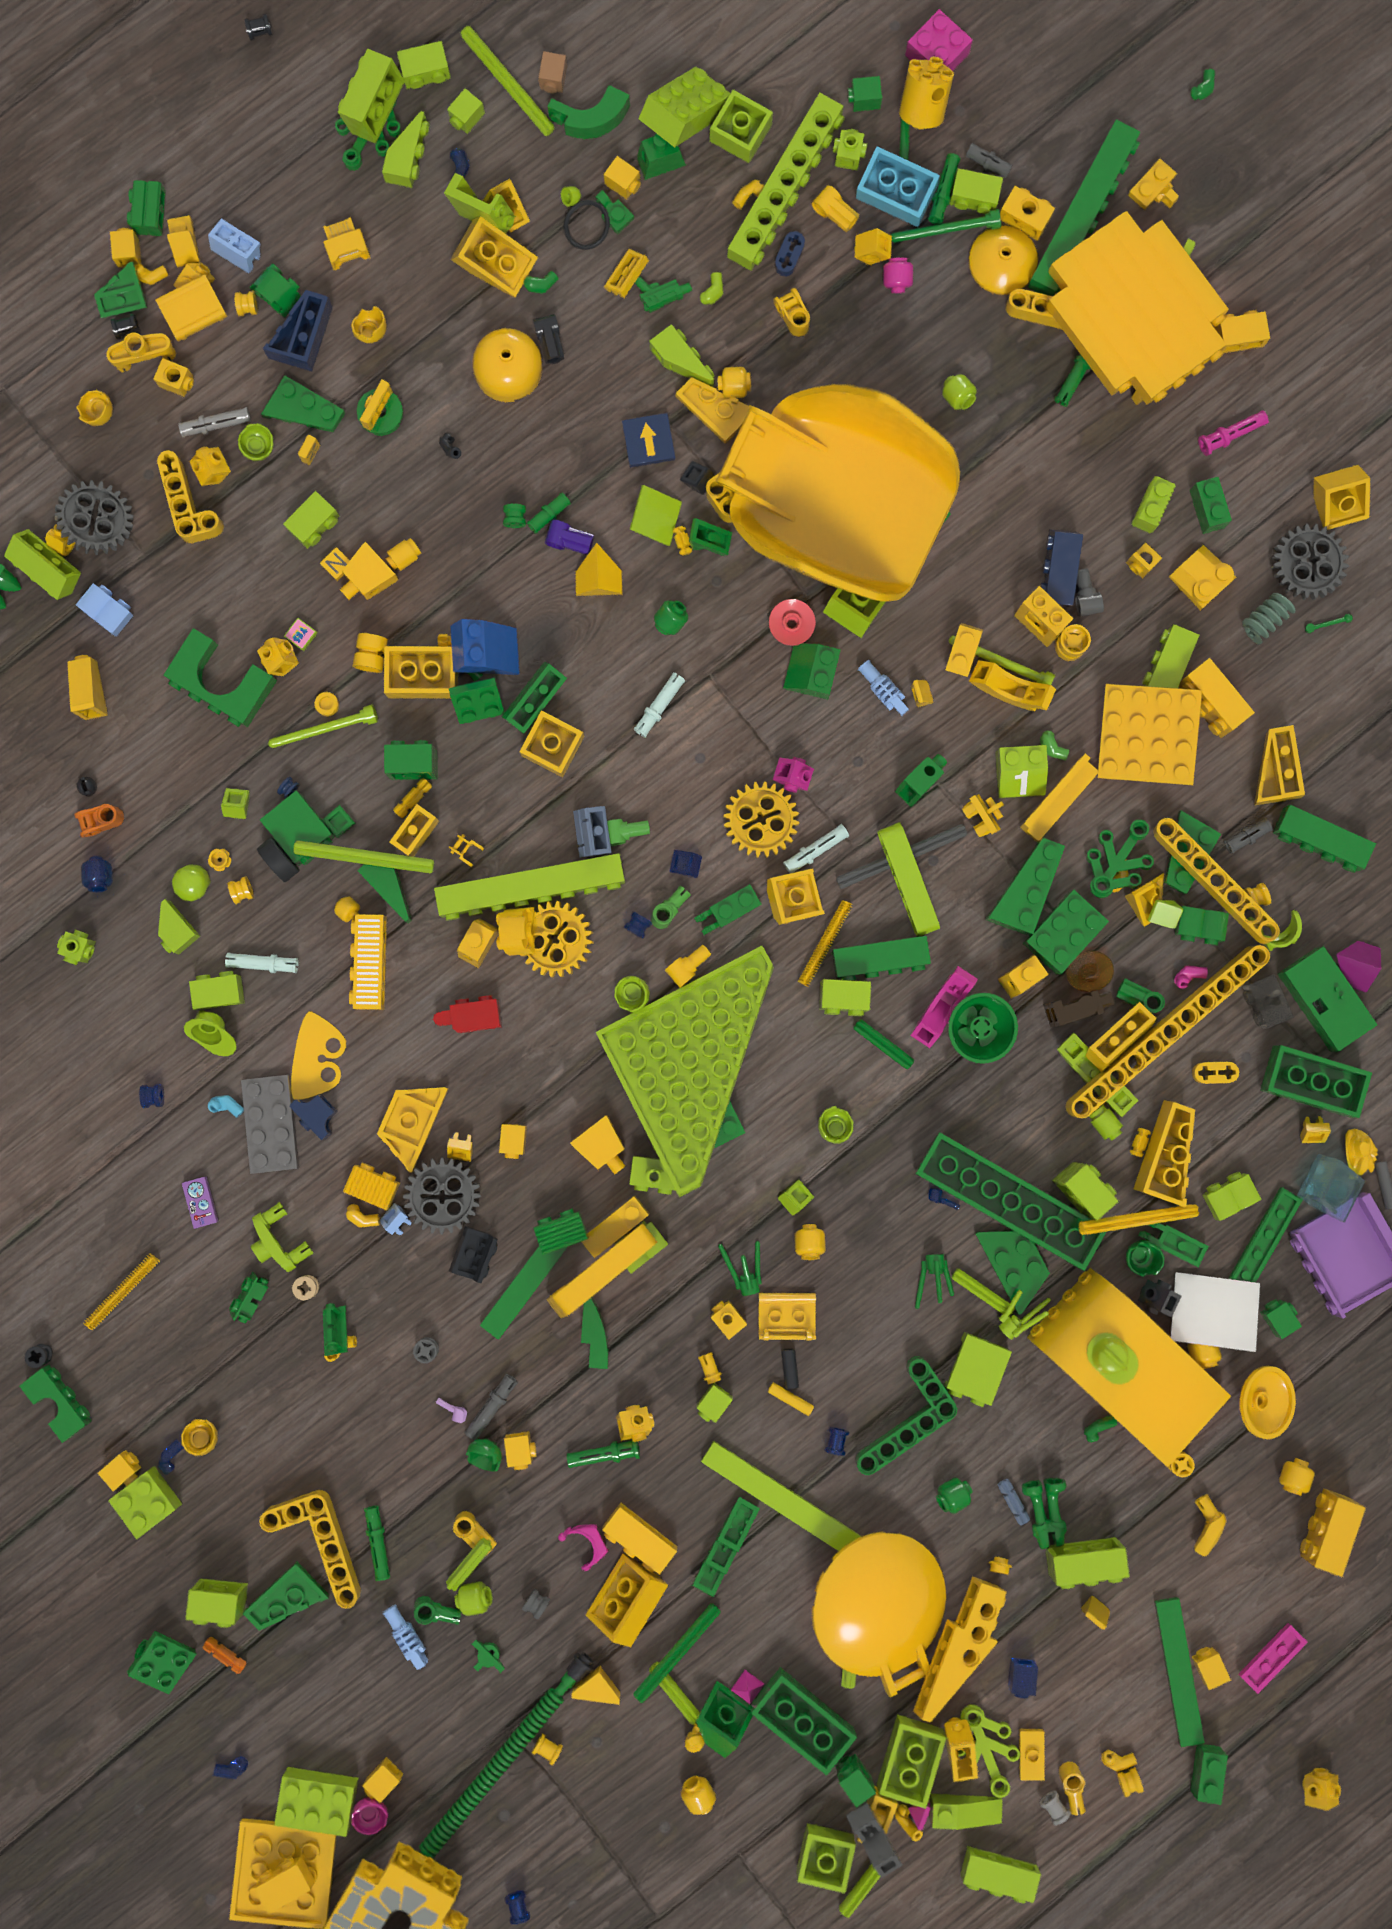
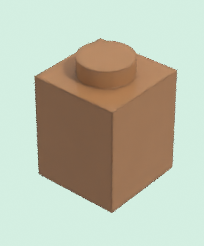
M543 51L539 73L540 89L548 93H563L567 72L566 55Z

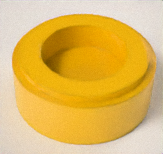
M323 692L316 697L315 708L323 716H332L339 709V701L334 694Z

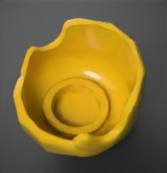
M373 306L371 311L362 309L351 324L354 337L364 343H375L381 340L387 330L383 311L376 306Z
M98 390L85 393L76 407L80 414L78 418L91 426L104 425L110 420L113 413L110 398L107 394Z
M203 1419L191 1421L181 1434L182 1446L188 1453L195 1456L208 1454L215 1448L218 1442V1431L215 1425Z

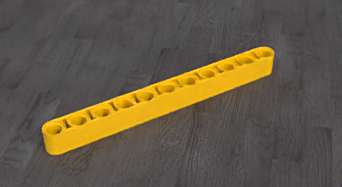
M1258 945L1249 946L1241 951L1137 1040L1104 1072H1100L1066 1102L1067 1113L1076 1118H1086L1264 967L1270 959L1269 950L1265 946ZM1254 950L1259 953V960L1257 962L1252 958ZM1237 965L1242 969L1240 977H1237L1235 974V967ZM1219 980L1224 983V990L1222 992L1217 989ZM1202 995L1207 999L1205 1007H1202L1199 1003ZM1184 1010L1189 1013V1020L1186 1023L1182 1020L1181 1016ZM1167 1025H1169L1172 1030V1033L1168 1038L1164 1035V1028ZM1151 1040L1154 1044V1049L1149 1053L1146 1049V1044ZM1132 1055L1136 1058V1065L1133 1068L1128 1064V1060ZM1113 1071H1117L1119 1074L1116 1083H1113L1110 1079ZM1096 1086H1099L1101 1089V1095L1098 1098H1095L1092 1093ZM1078 1101H1081L1083 1110L1078 1114L1074 1107Z

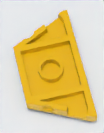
M449 1088L396 1090L377 1135L389 1146L393 1154L399 1158L411 1173L414 1171Z

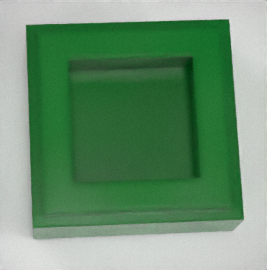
M340 805L322 819L337 838H340L356 824Z

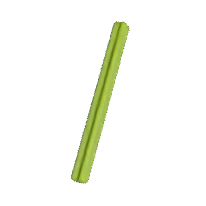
M466 26L461 31L464 41L545 136L553 133L555 129L551 121L470 26Z
M296 841L293 849L296 855L423 873H432L434 870V861L432 859L305 841Z

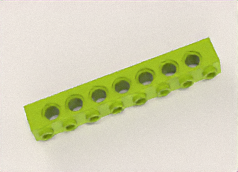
M822 93L818 94L729 245L727 258L752 271L755 264L759 265L765 254L763 250L766 245L770 246L776 236L775 230L777 226L784 224L788 215L786 213L789 206L793 207L799 197L797 192L800 187L804 188L810 178L809 172L812 167L816 168L822 157L820 153L823 148L827 149L833 139L832 133L834 129L838 130L844 121V116L842 115L843 105ZM817 123H824V124H826L827 126H826V127H819V126H817L816 124H817ZM812 142L815 146L809 147L805 143ZM800 161L804 165L796 166L794 162ZM788 180L793 184L786 186L782 182ZM779 200L781 204L773 205L771 201ZM762 219H766L770 223L767 225H763L759 221ZM753 238L759 242L757 244H750L748 240Z

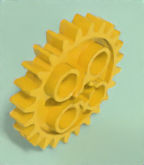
M754 782L753 789H750L746 784L745 793L738 789V799L731 796L730 800L733 805H726V809L731 812L724 814L723 817L730 820V822L724 824V828H731L726 835L727 837H735L731 842L732 845L740 843L738 851L747 848V856L752 851H755L756 858H759L760 852H764L766 858H768L770 850L777 855V847L785 850L786 845L784 842L792 843L793 840L789 834H797V831L792 828V826L799 825L798 821L793 820L794 817L799 815V812L792 811L796 803H788L791 795L782 796L784 788L778 792L775 791L776 784H773L770 789L767 788L766 782L763 783L762 788H759L757 782ZM764 799H770L774 807L770 810H765L761 807L760 803ZM747 808L751 810L753 816L748 820L742 819L739 815L740 810ZM777 810L781 812L778 815L767 818L765 825L758 822L747 829H742L743 825L755 822L758 815L766 817ZM773 820H779L783 824V829L781 831H774L770 823ZM754 829L759 830L762 833V838L758 841L751 840L749 837L750 831Z
M548 901L546 909L539 904V912L534 911V923L532 924L531 932L534 941L536 937L542 936L544 938V945L539 949L535 947V954L520 956H528L529 958L525 964L534 963L532 970L536 971L541 968V975H545L548 970L550 977H554L556 971L560 977H564V970L569 974H573L572 966L580 969L579 961L587 962V959L583 956L584 953L592 952L587 948V945L594 944L587 937L593 934L592 931H586L590 922L583 923L582 920L586 915L580 914L577 916L579 909L575 907L570 911V904L568 903L562 908L560 901L556 902L555 907ZM554 916L557 918L558 924L555 929H550L547 925L548 920ZM565 922H568L567 927L564 928V929L562 930V932L560 933V931H561V929H562V927H563V924H564ZM570 930H574L577 934L576 940L572 943H569L566 938ZM552 935H558V940H560L558 944L553 943ZM551 946L547 956L544 957L543 953ZM557 949L563 952V959L560 962H556L553 958V953Z

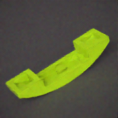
M1072 1033L1057 1048V1051L1087 1084L1101 1071L1085 1056L1089 1048L1075 1033ZM1111 1074V1081L1116 1083L1118 1080ZM1123 1086L1105 1103L1119 1116L1123 1117L1139 1100ZM1094 1087L1093 1091L1100 1096V1087Z

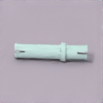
M673 672L650 707H646L644 710L645 714L633 729L636 733L642 734L641 736L646 738L656 721L659 722L661 720V714L685 682L680 675L677 677V673Z
M840 824L808 847L800 848L799 853L783 862L785 868L791 874L807 863L810 865L814 862L813 859L846 837H849V833Z
M227 953L226 958H229V960L225 959L226 968L269 970L270 973H276L277 971L297 973L298 968L296 966H299L298 958H282L273 954L269 957Z

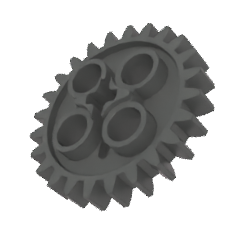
M93 480L90 481L89 486H86L81 481L79 489L72 484V492L64 490V497L59 496V504L55 506L57 513H55L54 519L59 521L56 528L62 530L61 537L68 536V545L75 542L77 551L83 546L85 547V554H88L90 549H93L95 555H98L99 549L108 554V547L116 551L117 543L123 546L124 538L129 539V531H132L133 524L130 523L133 522V515L129 514L132 507L125 506L127 498L119 499L120 491L112 493V485L105 489L103 488V482H100L97 487L94 485ZM99 500L100 504L95 521L93 535L90 536L88 532L90 529L95 501ZM87 502L90 506L84 507L81 506L79 503ZM104 508H110V509H112L114 512H112V513H107V512H105L103 509H104ZM78 522L83 523L85 527L79 528L74 524ZM106 529L109 531V533L103 534L98 530Z
M1305 524L1302 530L1299 526H1296L1293 532L1289 530L1285 534L1286 538L1282 537L1279 539L1281 545H1277L1274 548L1277 554L1271 557L1277 563L1272 565L1271 568L1278 569L1274 578L1281 577L1282 580L1278 585L1286 584V593L1292 589L1294 590L1293 597L1302 593V599L1305 600L1310 594L1311 599L1315 600L1318 598V594L1321 598H1324L1327 592L1331 594L1335 591V587H1339L1342 584L1340 579L1347 576L1342 570H1346L1349 567L1343 561L1347 560L1349 555H1342V552L1347 547H1340L1338 545L1342 538L1333 539L1335 531L1328 535L1326 533V526L1319 531L1318 524H1315L1311 530L1309 525ZM1316 545L1323 547L1324 554L1317 551ZM1293 547L1301 551V556L1294 554ZM1319 568H1324L1327 571V577L1320 574ZM1296 570L1303 572L1304 579L1297 577Z
M443 1157L440 1158L439 1163H436L431 1158V1165L429 1166L422 1162L423 1170L414 1168L416 1177L408 1176L412 1184L404 1185V1188L410 1191V1193L403 1194V1198L410 1199V1201L404 1204L405 1208H412L408 1216L416 1215L414 1224L422 1221V1230L427 1226H431L432 1234L436 1228H439L441 1235L444 1233V1228H448L450 1233H453L454 1225L461 1230V1221L469 1224L470 1221L467 1215L475 1216L476 1213L472 1207H479V1203L474 1200V1198L481 1197L480 1193L474 1192L475 1189L479 1188V1183L472 1184V1181L476 1178L475 1174L468 1176L470 1168L467 1167L462 1170L461 1161L456 1166L453 1165V1158H450L448 1163H444ZM428 1178H433L437 1182L436 1187L431 1190L423 1186V1182ZM451 1178L460 1180L461 1183L457 1189H450L447 1186V1182ZM440 1190H444L446 1195L462 1193L463 1197L445 1196L444 1201H440L438 1196L422 1198L421 1194L438 1195ZM427 1202L436 1204L437 1208L433 1213L424 1211L423 1206ZM450 1202H458L460 1204L459 1211L455 1213L448 1211L447 1206Z

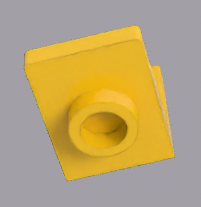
M1144 543L1126 563L1133 573L1143 579L1162 557L1147 543ZM1144 552L1149 553L1152 556L1151 564H1148L1140 554Z

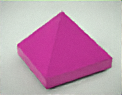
M744 1670L731 1690L751 1704L764 1686V1683Z
M929 1800L926 1809L915 1805L909 1807V1811L919 1830L924 1828L931 1809Z

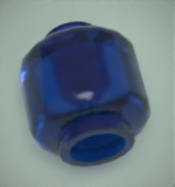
M100 856L90 857L89 860L81 865L82 885L88 888L90 892L99 893L106 891L113 883L111 863L103 860V857Z

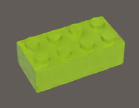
M694 67L648 95L638 119L673 147H676L712 124L731 93L725 90L722 84L711 79L704 70Z

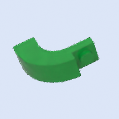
M609 85L602 100L593 108L577 110L551 98L547 106L548 113L553 122L559 125L564 124L566 135L579 139L597 138L609 133L621 123L630 107V95Z

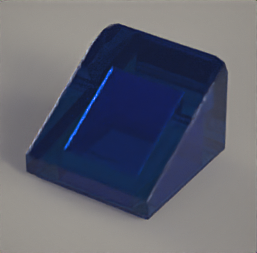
M674 850L669 872L697 878L702 856L694 852Z

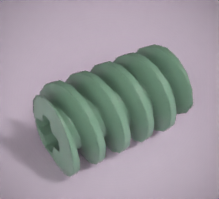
M1273 593L1269 599L1263 602V605L1256 608V612H1252L1249 618L1243 620V628L1253 642L1261 644L1262 639L1260 636L1267 639L1269 637L1267 630L1270 632L1276 631L1274 624L1281 626L1283 624L1281 618L1289 619L1287 611L1294 614L1295 607L1283 595Z

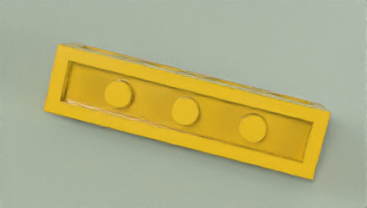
M1086 753L1074 764L1020 826L1036 842L1040 841L1098 774V770L1088 762L1090 757Z

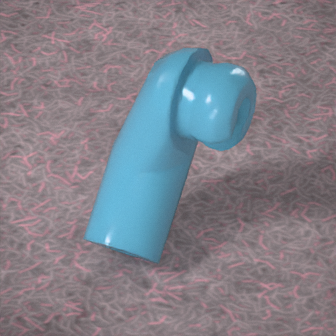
M229 1095L215 1096L207 1105L209 1111L213 1113L228 1110L236 1118L244 1112V1108Z

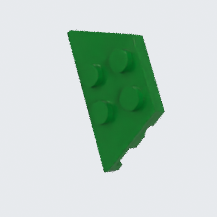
M1015 1231L974 1233L1010 1301L1015 1297L1018 1290L1022 1291L1015 1305L1016 1313L1018 1315L1022 1314L1050 1274L1034 1242Z

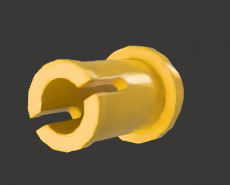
M710 1352L698 1357L705 1374L704 1381L707 1380L708 1384L720 1381L722 1373L718 1372L713 1353Z

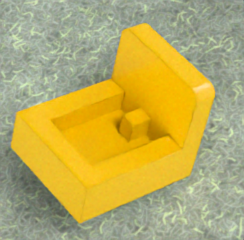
M187 263L173 285L179 288L204 274L209 283H213L215 278L204 264Z

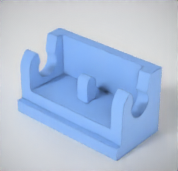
M223 219L208 234L211 250L247 273L253 270V259H260V242Z

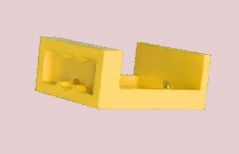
M1040 586L1022 603L1014 615L1046 647L1073 620Z

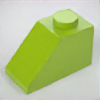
M164 899L161 902L158 936L163 941L160 944L168 953L181 954L200 935L171 901Z

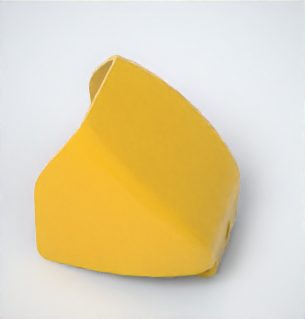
M827 385L802 390L787 396L774 408L772 414L751 406L716 482L734 492L730 503L731 521L741 537L755 551L817 581L877 601H895L904 597L911 590L956 497L959 487L960 469L953 447L938 432L894 398L878 391L850 385Z

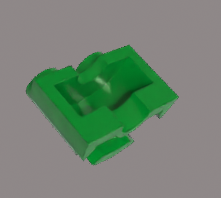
M272 263L260 274L249 289L255 291V294L260 299L266 301L272 309L285 319L301 297L298 292L300 287L291 278L286 280L281 275V270Z

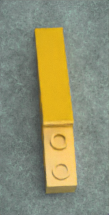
M972 1576L956 1622L947 1619L913 1710L922 1720L931 1722L997 1644L998 1641L991 1636V1633L997 1626V1617L1000 1609L1005 1604V1595L1007 1593L999 1586ZM986 1604L985 1609L980 1612L981 1607ZM977 1627L976 1633L972 1634L973 1629ZM969 1650L968 1655L963 1658L964 1653Z

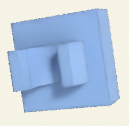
M396 1203L379 1220L384 1229L391 1235L394 1232L398 1235L403 1234L399 1228L402 1223L411 1225L403 1209Z

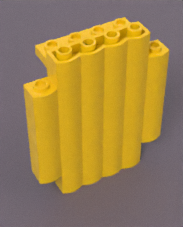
M1126 211L1051 264L1048 272L1061 291L1049 300L1046 308L1111 396L1118 391L1122 394L1133 386L1136 391L1131 399L1136 405L1142 401L1147 405L1153 400L1157 403L1167 395V390L1172 387L1174 389L1179 388L1186 382L1185 378L1191 373L1193 376L1197 375L1205 368V363L1208 361L1213 363L1223 356L1224 353L1222 351L1227 344L1214 327L1226 319L1224 315L1229 309L1163 220L1154 224L1143 233Z

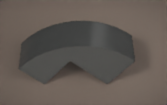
M868 1803L846 1815L854 1833L861 1840L874 1869L881 1878L902 1866L889 1837Z

